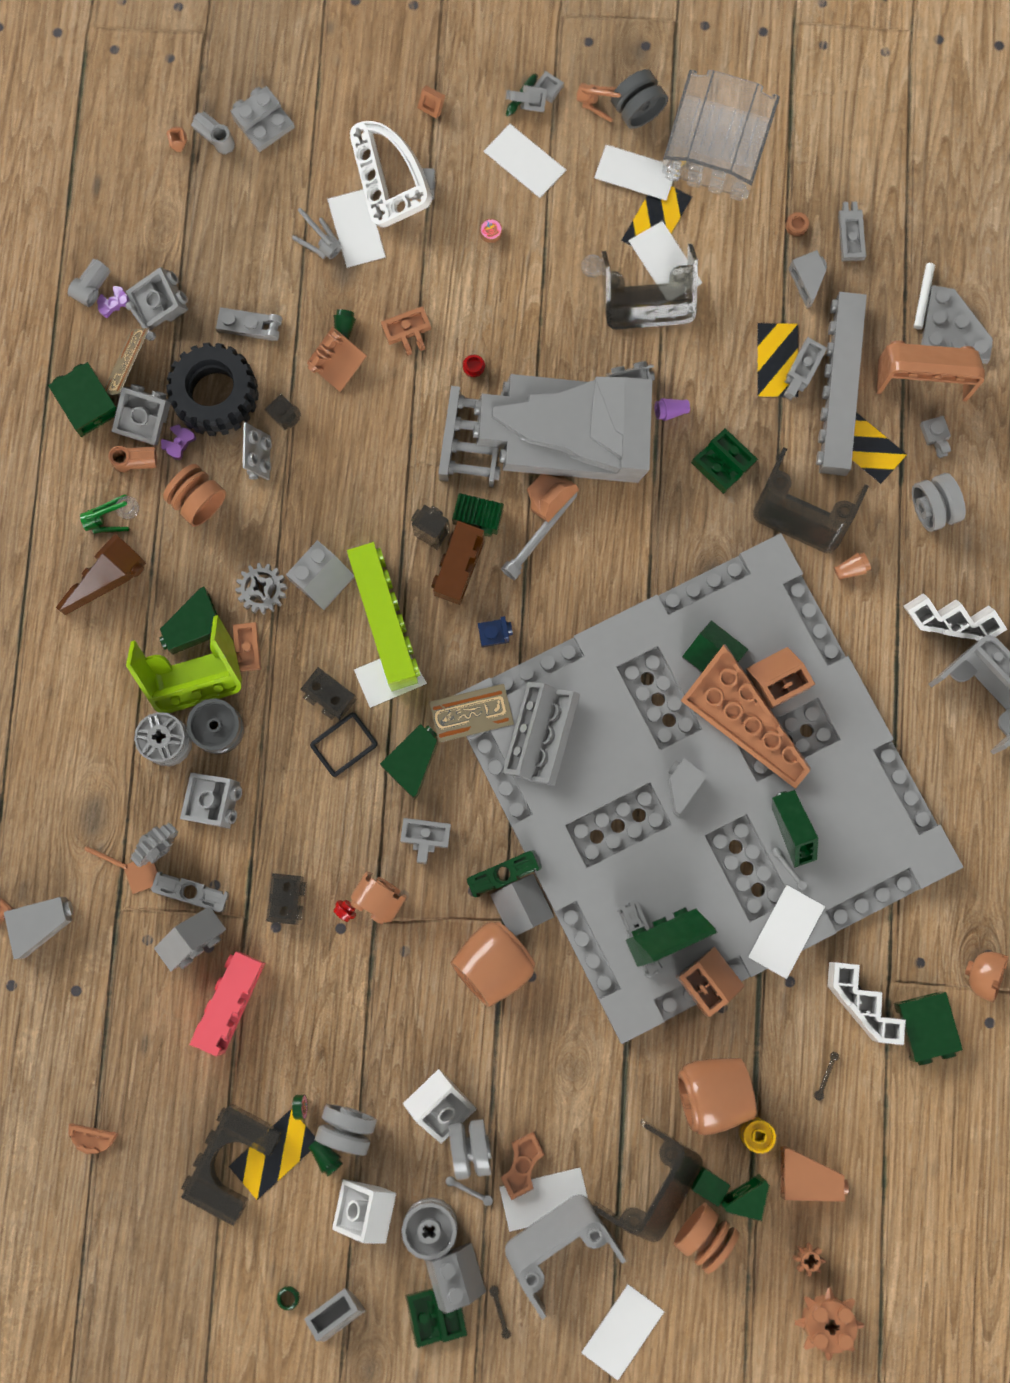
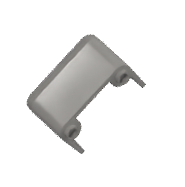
M985 636L953 661L928 685L932 688L948 675L958 682L968 681L975 676L1006 709L998 719V726L1006 737L990 751L992 754H996L1010 746V651L996 637Z
M584 1195L572 1196L515 1235L505 1246L506 1258L519 1284L542 1320L546 1318V1308L536 1294L544 1284V1274L539 1264L572 1241L581 1237L583 1242L593 1249L600 1248L609 1243L621 1263L626 1262L624 1253L589 1199Z

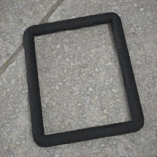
M352 712L313 740L310 747L333 777H337L375 749L378 743L358 715ZM353 717L373 744L334 772L315 745Z

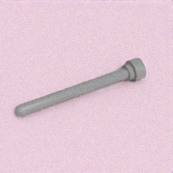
M577 492L549 522L545 521L514 560L511 559L510 562L507 561L502 566L501 570L506 576L512 580L518 578L521 574V565L577 497Z

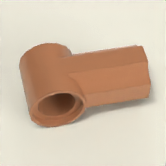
M115 446L108 455L112 466L118 472L124 473L130 469L157 468L155 447L125 448L123 446ZM126 456L124 462H116L117 457Z

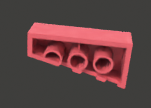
M235 952L234 955L231 954L225 964L227 970L224 976L220 977L214 989L216 992L212 1000H209L204 1010L205 1014L198 1024L189 1045L216 1057L225 1054L265 966L264 962L242 952Z

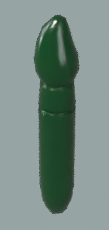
M532 74L524 85L533 87L538 78L537 74ZM524 85L521 87L519 92H523ZM512 101L509 103L505 115L508 117L514 114L521 102Z

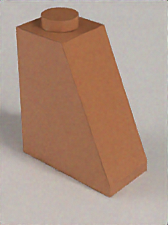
M780 1146L781 1197L784 1200L845 1202V1195H848L849 1185L848 1180L845 1179L843 1174L787 1146Z

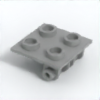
M245 422L243 430V468L247 470L249 479L256 480L260 476L270 480L271 436Z

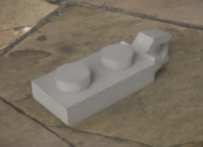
M809 337L806 338L786 376L785 383L789 384L783 395L784 397L792 400L798 390L804 391L820 364L827 347Z

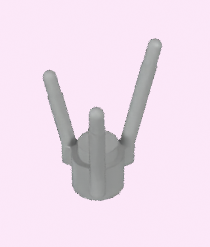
M298 208V212L321 237L318 242L320 249L295 235L292 236V239L317 253L322 259H325L326 256L329 259H333L342 249L341 242L334 236L323 218H319V222L328 235L322 232L302 208Z

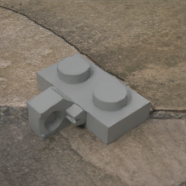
M404 818L400 842L413 844V850H418L417 863L427 864L428 853H434L435 847L448 848L451 824Z

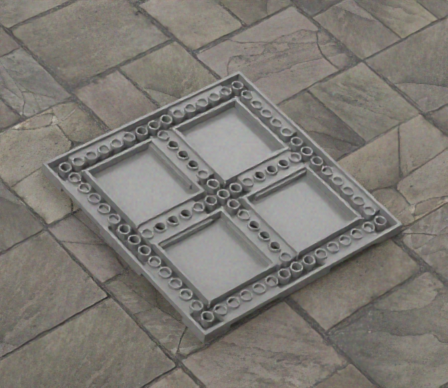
M781 533L660 595H655L574 635V638L491 679L488 678L455 694L459 695L500 684L505 686L514 725L469 735L466 738L524 853L531 850L536 852V860L541 863L542 869L536 871L535 868L534 873L621 1044L697 1005L676 976L711 948L715 947L741 981L768 969L748 958L786 885L825 906L802 949L803 951L851 924L963 868L940 824L937 825L892 742L893 737L849 656H845L802 577L803 572ZM711 620L749 649L738 663L751 682L752 680L745 669L786 647L804 663L815 683L813 687L771 709L811 768L810 772L796 789L681 702V699L702 674L682 656ZM645 673L651 674L654 682L651 685H644L641 682V675ZM528 682L544 683L555 689L575 691L580 694L555 786L536 783L502 773ZM654 694H660L664 697V704L662 706H655L652 703L651 698ZM672 715L675 718V725L672 727L665 726L662 722L663 716ZM801 725L811 727L812 734L810 737L801 735ZM683 759H686L708 776L681 814L676 816L673 813L668 785V779L671 774L668 771L675 761L680 763ZM792 790L796 791L818 836L817 860L794 868L772 810V797H775L780 792ZM635 809H641L645 812L644 821L636 822L633 819L632 813ZM618 819L624 823V830L622 832L616 833L611 829L613 820ZM599 830L602 832L603 841L596 844L590 840V833L592 831ZM733 840L741 844L742 848L738 854H733L729 850V844ZM774 848L781 850V855L801 881L807 882L805 890L798 889L797 882L778 857L773 856L772 850ZM743 862H749L752 865L753 871L750 875L741 873L740 865ZM755 883L761 884L764 888V893L760 897L754 896L751 892V887ZM631 901H638L649 928L654 927L652 922L660 918L666 917L667 920L674 918L673 913L686 907L688 911L696 908L716 928L717 933L664 957L663 961L666 965V970L652 977H646L645 974L648 973L644 971L643 966L637 967L625 941L629 938L626 933L629 929H626L620 915L621 910L617 911V908Z

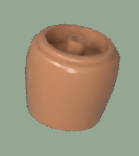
M488 922L481 926L466 941L450 962L459 978L487 1007L493 1006L526 984L533 976L535 962L524 945L500 922Z
M742 1059L698 1060L685 1064L682 1070L679 1071L678 1087L681 1103L688 1125L692 1131L704 1136L727 1131L755 1118L756 1103L749 1073Z

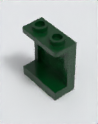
M88 362L75 366L71 372L56 377L48 385L72 426L81 437L115 418L117 407Z
M939 991L894 1003L896 1013H900L901 1019L905 1020V1034L911 1052L909 1056L910 1061L918 1062V1065H926L933 1062L932 1058L939 1056L942 1059L953 1058L957 1056L956 1052L963 1050L946 992Z

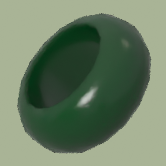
M291 1286L280 1289L277 1294V1304L279 1307L287 1311L297 1307L300 1300L297 1289ZM284 1292L293 1293L295 1301L292 1305L283 1303L281 1297Z

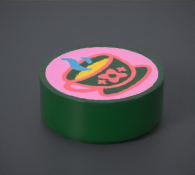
M295 1095L293 1098L292 1113L295 1120H305L307 1117L306 1095Z

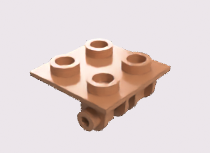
M332 327L307 364L310 371L320 374L341 392L367 355Z

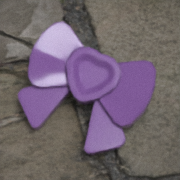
M113 286L114 297H110L108 300L103 294H100L97 300L98 310L105 318H108L113 311H119L120 307H125L126 303L130 301L122 287Z
M175 425L170 427V430L177 436L174 439V443L161 439V448L166 450L173 459L181 460L183 451L190 442L196 440V436L189 429Z

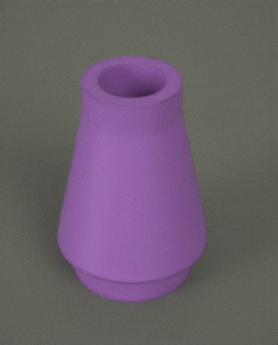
M661 398L660 401L655 402L656 418L666 421L689 413V401Z

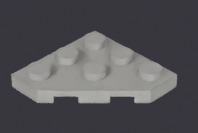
M932 285L921 345L953 348L971 346L979 352L982 363L987 364L990 361L993 343L991 336L955 289Z

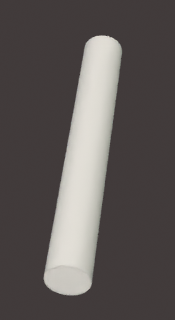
M927 263L925 267L914 322L915 329H923L935 264Z

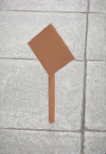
M90 847L84 848L85 851L124 868L132 894L152 887L158 872L155 863L151 864L149 861L146 865L138 867L134 862L124 864Z

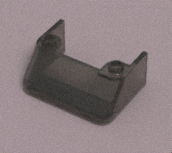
M688 244L687 265L677 266L672 269L669 275V283L625 287V280L621 273L610 271L606 251H601L605 317L610 328L618 330L690 323L695 319L697 315L698 258L693 244Z
M783 447L753 509V517L758 523L824 553L834 552L839 547L854 520L869 486L864 484L857 493L853 503L845 500L839 501L834 505L831 513L788 494L792 484L791 478L787 473L779 470V466L787 451V448Z
M642 1119L640 1123L645 1129L664 1140L659 1150V1157L671 1170L647 1212L637 1207H630L620 1217L596 1201L593 1207L596 1213L628 1233L650 1242H656L662 1239L701 1171L703 1162L701 1156L696 1151Z

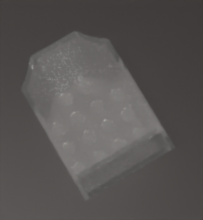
M689 70L664 154L662 174H666L665 178L672 181L685 180L687 185L699 188L700 185L708 187V191L715 194H721V192L730 194L729 197L735 200L742 201L743 198L748 199L780 96L777 94L769 96L762 92L764 86L718 71L708 70L707 75H697V71Z

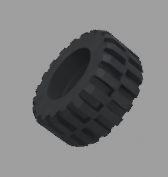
M210 342L203 343L201 348L195 345L190 347L191 352L186 354L184 351L180 354L181 360L173 362L171 366L173 372L168 373L167 380L169 384L166 385L167 394L169 395L168 399L180 420L188 428H194L197 433L203 435L206 431L209 436H216L217 432H221L222 435L229 434V429L234 428L235 431L240 429L242 421L247 423L251 418L249 412H255L257 407L255 401L259 398V392L257 390V380L246 358L242 354H238L236 349L232 347L226 349L224 344L216 343L215 346H212ZM218 373L231 377L234 383L232 392L222 403L214 406H203L194 401V388L205 376Z

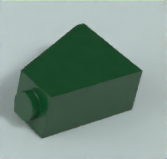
M205 587L199 588L160 628L162 636L159 637V640L164 650L168 649L170 653L176 654L210 640L213 616L218 614Z
M421 724L380 763L381 767L414 799L420 793L438 745V741L435 739L437 733L430 726L427 725L424 728Z
M796 791L778 793L775 797H772V810L794 868L817 860L818 836Z

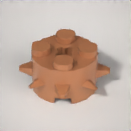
M827 1288L825 1295L816 1296L814 1299L805 1296L804 1301L807 1308H804L802 1318L795 1320V1325L802 1327L807 1335L803 1346L805 1350L817 1347L822 1352H825L826 1358L829 1361L832 1359L833 1354L842 1353L847 1350L853 1352L855 1350L853 1344L856 1339L857 1330L864 1327V1323L857 1321L852 1313L855 1300L850 1298L840 1301L837 1297H834L832 1288ZM829 1320H832L834 1322L830 1328H826L825 1324H829Z

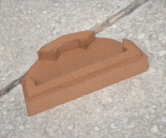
M74 1123L69 1124L68 1130L73 1144L79 1151L86 1154H97L107 1150L115 1142L118 1135L115 1132Z

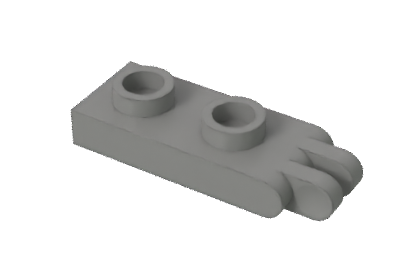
M857 201L851 202V210H849L848 202H843L842 210L838 212L842 261H864L866 249L863 212L858 210Z

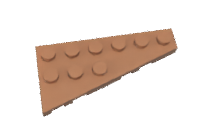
M724 644L681 699V702L796 789L810 772L811 768L726 644Z

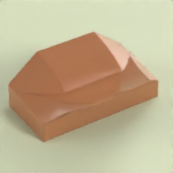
M540 474L527 488L531 500V510L534 514L549 522L579 489L575 483L563 476Z

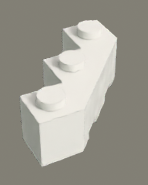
M924 593L903 606L914 624L923 631H932L979 641L985 636L996 637L1008 630L997 612L990 606L985 607L970 617L959 601L954 600L937 611Z
M829 962L827 987L871 1040L880 1043L904 1045L905 1020L881 1017L882 992L858 990L860 965Z

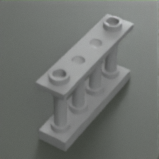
M451 386L438 472L439 480L448 481L449 474L462 473L489 477V487H494V481H499L501 467L497 466L499 448L476 446L475 443L460 442L458 439H455L456 431H460V429L473 430L474 423L477 424V421L462 420L461 417H458L459 409H463V407L474 408L475 401H479V399L464 398L465 396L461 395L460 387ZM465 451L492 455L491 468L457 464L451 460L452 453Z

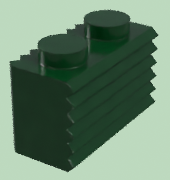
M459 493L452 517V524L456 525L457 521L484 530V536L491 537L492 534L497 535L504 511V504Z

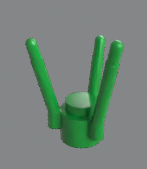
M124 494L103 505L90 509L88 512L81 513L80 520L84 530H92L93 534L129 531V527H100V525L104 524L102 515L127 505L126 501L119 503L126 499L127 495Z

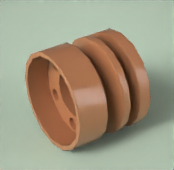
M191 464L182 469L170 481L163 493V499L168 504H171L174 510H181L180 515L193 527L207 521L220 508L226 498V491L215 480H209L208 474L202 472L203 470L197 464Z
M704 1203L686 1220L675 1237L673 1244L686 1256H690L697 1251L694 1263L697 1266L702 1265V1270L710 1274L731 1254L740 1232L734 1227L729 1228L730 1224L726 1220L716 1226L719 1214Z

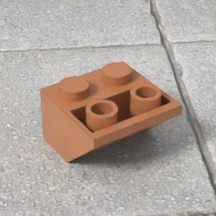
M788 647L745 669L770 710L815 685L804 663Z
M715 947L711 948L676 976L707 1017H711L729 1003L745 987Z

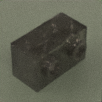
M424 505L421 510L417 509L411 518L414 536L438 550L450 532L449 520L442 516L443 512L434 506L430 508Z
M317 667L300 689L305 694L302 698L312 706L316 703L323 708L321 712L331 720L335 717L340 721L357 700V697L319 667Z
M272 873L266 922L298 925L299 920H303L304 906L300 905L301 897L306 895L307 882H303L304 877Z

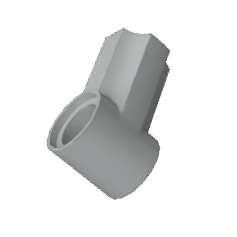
M204 111L198 112L193 117L192 128L213 144L219 153L227 154L234 149L235 143L227 126L219 124Z
M93 259L82 276L75 278L71 282L67 292L68 295L85 306L91 307L97 300L98 290L110 274V269L99 260Z

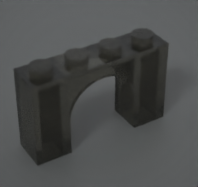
M231 1104L227 1108L223 1107L216 1120L219 1124L216 1130H211L207 1136L205 1144L208 1146L204 1153L200 1152L193 1164L196 1169L192 1177L188 1175L181 1187L184 1190L181 1198L234 1226L239 1221L249 1198L226 1187L219 1180L215 1170L216 1157L219 1151L228 1143L239 1142L269 1157L273 1154L284 1131Z

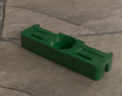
M534 850L525 852L468 877L467 883L473 897H479L495 887L498 889L521 879L520 877L534 872L535 868L536 871L541 870L542 865L536 860V852ZM501 867H506L510 871V877L506 881L500 879L498 875Z

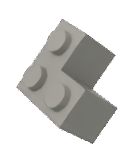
M209 906L175 926L154 949L170 971L178 967L182 970L204 951L203 948L205 946L211 948L221 941L219 936L226 928Z

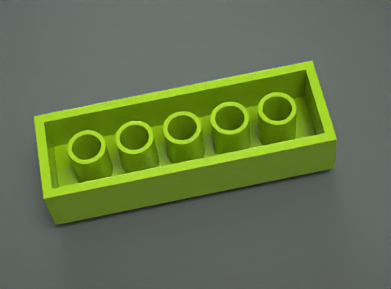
M374 542L346 550L391 692L418 684L417 677L421 676L416 659L410 658V655L414 654L409 636H403V633L407 632L402 614H396V611L400 610L395 592H389V589H392L393 586L388 570L383 571L382 569L386 567L381 548L376 549Z

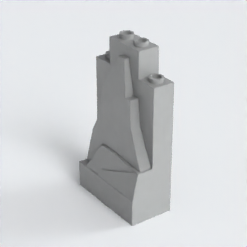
M510 374L507 382L503 383V396L481 394L479 401H475L474 415H478L477 424L474 423L473 438H477L476 446L504 448L500 450L499 462L503 463V471L638 483L650 470L652 380L628 377H596L593 381L585 382Z

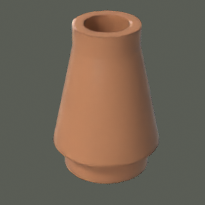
M857 552L839 566L834 567L838 579L841 580L867 574L866 571L871 570V566L864 552L861 554Z

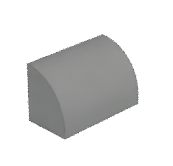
M345 1288L304 1318L316 1341L325 1342L363 1314L365 1309L356 1296L349 1289Z

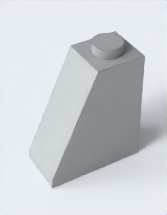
M58 897L5 911L4 916L13 958L24 959L68 925L72 921L71 915L74 913L71 901H68L66 897Z

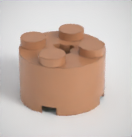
M366 871L350 896L352 899L350 905L359 911L365 909L372 914L370 918L383 925L384 922H392L407 896L405 894L399 896L401 890L379 876L376 880L371 878L373 873Z

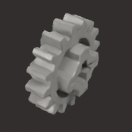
M258 563L257 569H253L251 565L248 566L250 572L242 571L243 580L237 579L236 581L241 586L235 589L237 594H242L238 597L239 602H245L243 606L246 610L252 607L254 614L257 613L258 609H260L263 615L266 614V609L268 608L274 612L273 606L275 604L281 606L282 604L279 599L286 598V594L282 592V590L287 589V585L282 583L285 580L284 576H278L279 570L277 568L271 571L270 564L262 568V565ZM259 575H268V576H270V577H268V578H263V577H260ZM252 579L250 587L247 588L249 581ZM258 581L261 585H263L265 590L264 593L266 596L260 593L259 585L257 583ZM276 589L275 595L271 598L273 590ZM259 599L262 600L264 603H256L253 601Z
M171 823L163 825L160 829L157 826L139 839V843L136 845L137 848L131 854L130 859L138 867L146 865L149 861L151 864L155 863L170 851L178 831Z

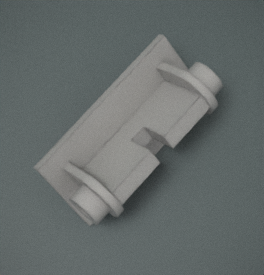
M647 361L633 363L634 368L614 367L611 368V373H607L606 376L654 381V372H649V368H653L654 365L647 364Z

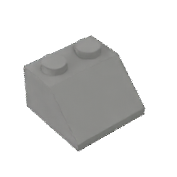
M318 540L286 574L291 583L323 610L329 606L355 577Z
M471 1242L449 1250L448 1253L439 1259L425 1260L439 1310L449 1313L471 1304L486 1293Z

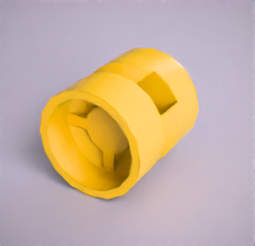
M759 1117L741 1124L739 1128L741 1142L755 1153L763 1154L768 1152L776 1142L774 1128Z

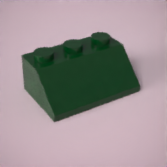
M685 907L674 912V918L670 920L663 917L652 922L654 927L648 930L643 926L632 931V937L625 941L637 967L656 962L716 934V928L696 908L688 911Z

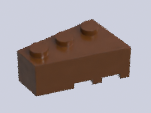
M457 521L454 532L451 533L448 541L447 553L443 554L440 561V573L435 575L431 588L434 589V596L461 605L485 543L484 530Z

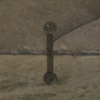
M837 1052L830 1054L831 1060L820 1088L814 1093V1097L818 1101L824 1099L823 1091L834 1063L839 1059Z
M494 1285L490 1287L489 1293L494 1298L503 1330L501 1336L504 1339H509L511 1332L507 1329L498 1297L499 1288Z

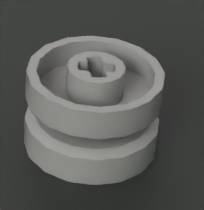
M949 473L937 475L931 481L924 480L912 486L913 505L921 524L927 531L933 532L942 529L945 524L953 525L965 519L966 509L963 494L959 485Z
M325 1104L322 1119L331 1125H320L315 1140L339 1151L355 1155H367L370 1141L362 1134L373 1133L377 1119L349 1107Z
M484 1119L472 1120L470 1122V1137L466 1136L465 1126L462 1122L449 1124L450 1145L456 1180L468 1179L470 1177L471 1161L474 1162L475 1172L479 1177L491 1175V1150L489 1137L486 1135Z
M430 1197L414 1203L406 1213L402 1226L403 1242L408 1251L417 1258L425 1260L439 1259L448 1253L454 1245L457 1234L456 1214L452 1207L441 1199ZM426 1225L428 1227L433 1225L435 1228L433 1231H428Z

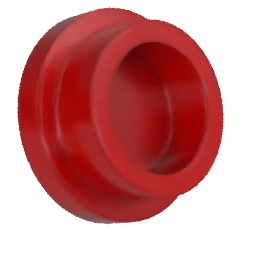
M469 355L463 361V371L467 376L478 377L483 374L485 362L482 357Z
M338 900L335 903L334 913L345 922L356 917V908L350 905L351 902L348 900Z

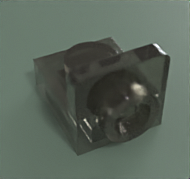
M282 394L265 408L266 413L284 431L288 427L295 426L301 416L299 408L295 405L293 406Z

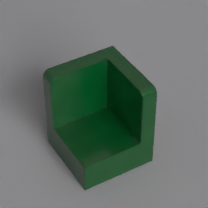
M702 1166L690 1188L719 1207L730 1188V1184Z

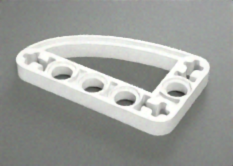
M363 121L354 125L350 132V138L372 222L383 228L388 227L429 207L432 195L426 176L418 159L407 143L394 131L381 123ZM362 131H364V133L362 134L363 141L359 138L361 136ZM373 134L385 136L397 147L411 171L416 187L389 199ZM366 150H370V157L367 160H363V153ZM375 170L376 175L374 179L368 181L369 172ZM380 190V198L377 201H373V194ZM420 194H423L424 196L421 197V201H417L420 199ZM405 201V209L402 212H397L398 204Z

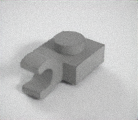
M524 85L523 92L507 90L505 99L521 102L520 109L544 112L547 89Z
M944 416L922 421L920 428L927 446L934 444L938 458L948 456V452H951V447L946 440H949L951 434Z

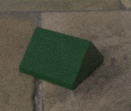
M711 620L690 645L682 658L702 673L724 644H726L737 662L741 660L749 649Z
M757 1174L726 1194L720 1205L727 1213L762 1221L769 1184L760 1174Z

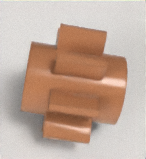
M810 1242L807 1243L806 1248L797 1246L799 1253L798 1256H793V1259L800 1264L796 1269L801 1272L805 1268L806 1274L811 1277L814 1271L821 1273L819 1267L821 1263H826V1260L818 1256L822 1250L818 1247L813 1251ZM810 1254L814 1260H810L808 1265L804 1259H808Z

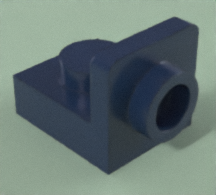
M502 616L499 620L478 623L481 647L509 643V636L513 635L511 622H506L505 616Z

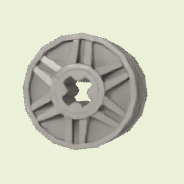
M156 712L146 716L140 721L135 730L134 741L137 750L143 757L160 766L170 767L181 763L187 758L192 749V740L187 732V726L168 713ZM162 733L166 736V738H163L160 743L159 741H157V738L161 737Z

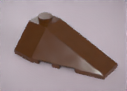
M115 533L94 556L97 559L96 563L90 568H85L82 572L83 576L80 584H74L56 608L64 615L73 612L128 582L133 577L139 576L143 572L146 562Z

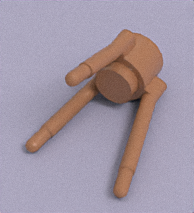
M582 83L577 91V101L583 103L582 108L589 109L607 121L612 122L613 119L592 106V103L598 101L599 95L620 98L621 94L614 92L617 87Z

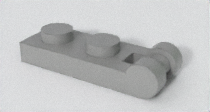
M220 307L216 330L220 333L277 341L280 334L278 327L281 326L282 317L276 314L266 315ZM264 324L270 325L269 329L264 330Z

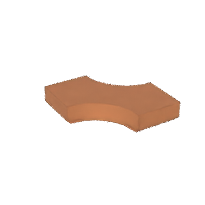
M534 1131L512 1142L514 1160L510 1169L501 1176L511 1200L534 1189L531 1181L532 1169L535 1163L545 1155Z

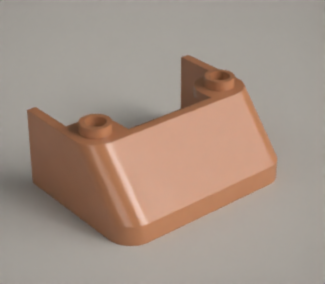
M899 340L892 341L891 344L886 346L878 359L876 394H881L890 380L897 378L963 384V401H968L984 382L985 370L979 352L971 346L953 348L905 344L904 341Z

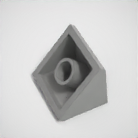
M533 874L511 883L490 895L504 925L515 936L554 917Z

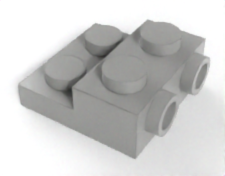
M267 86L263 89L261 87L255 88L251 92L250 98L245 101H236L231 110L233 120L258 152H261L295 128L294 123L281 108L280 102Z
M161 267L126 291L129 300L134 303L135 310L146 326L150 328V331L165 320L171 322L188 311L186 306L188 298L184 292L179 291L176 285L179 283L178 277L174 272Z
M131 384V387H123L112 432L152 445H158L162 425L167 421L170 401L166 399V394L158 391H153L150 394L144 392L145 387Z
M190 773L180 819L230 829L231 824L235 823L237 819V812L234 810L236 800H239L242 796L240 782L228 778Z

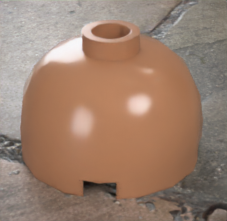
M990 951L978 955L974 962L969 961L965 974L969 975V986L977 996L994 1002L1004 978L1003 969L1007 968L1009 956Z

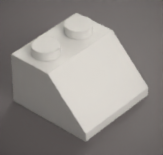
M439 1069L403 1103L413 1119L440 1143L449 1137V1124L463 1123L477 1110L456 1085Z
M343 1179L332 1230L361 1243L386 1244L396 1193L379 1186Z

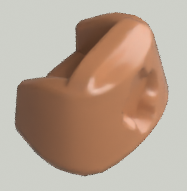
M181 127L170 128L166 132L169 146L176 152H181L187 143V135Z

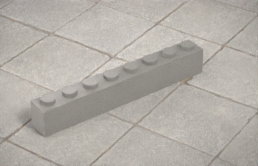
M839 292L836 299H833L831 302L830 313L834 315L833 321L829 323L828 335H832L831 342H828L826 356H830L829 364H826L824 378H828L827 386L824 385L822 399L826 401L825 407H822L820 421L824 422L823 429H820L818 443L822 444L821 451H818L816 457L819 473L847 476L851 470L867 298L865 294Z

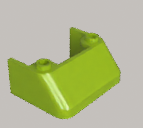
M218 615L213 616L210 638L212 654L171 665L168 659L162 655L145 657L135 640L130 642L126 667L157 712H175L195 706L207 699H219L240 691L242 677L234 642Z

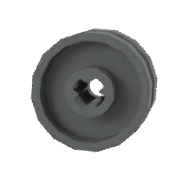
M644 69L632 74L621 82L614 90L615 93H620L621 97H611V103L619 113H622L621 117L630 129H636L657 117L667 105L669 97L663 88L658 86V81L650 70Z
M207 699L198 703L191 710L187 720V732L192 742L204 751L216 755L226 754L235 749L242 741L244 721L240 713L226 701ZM218 723V724H219L218 728L215 729V730H212V729L216 728V725H215V724Z

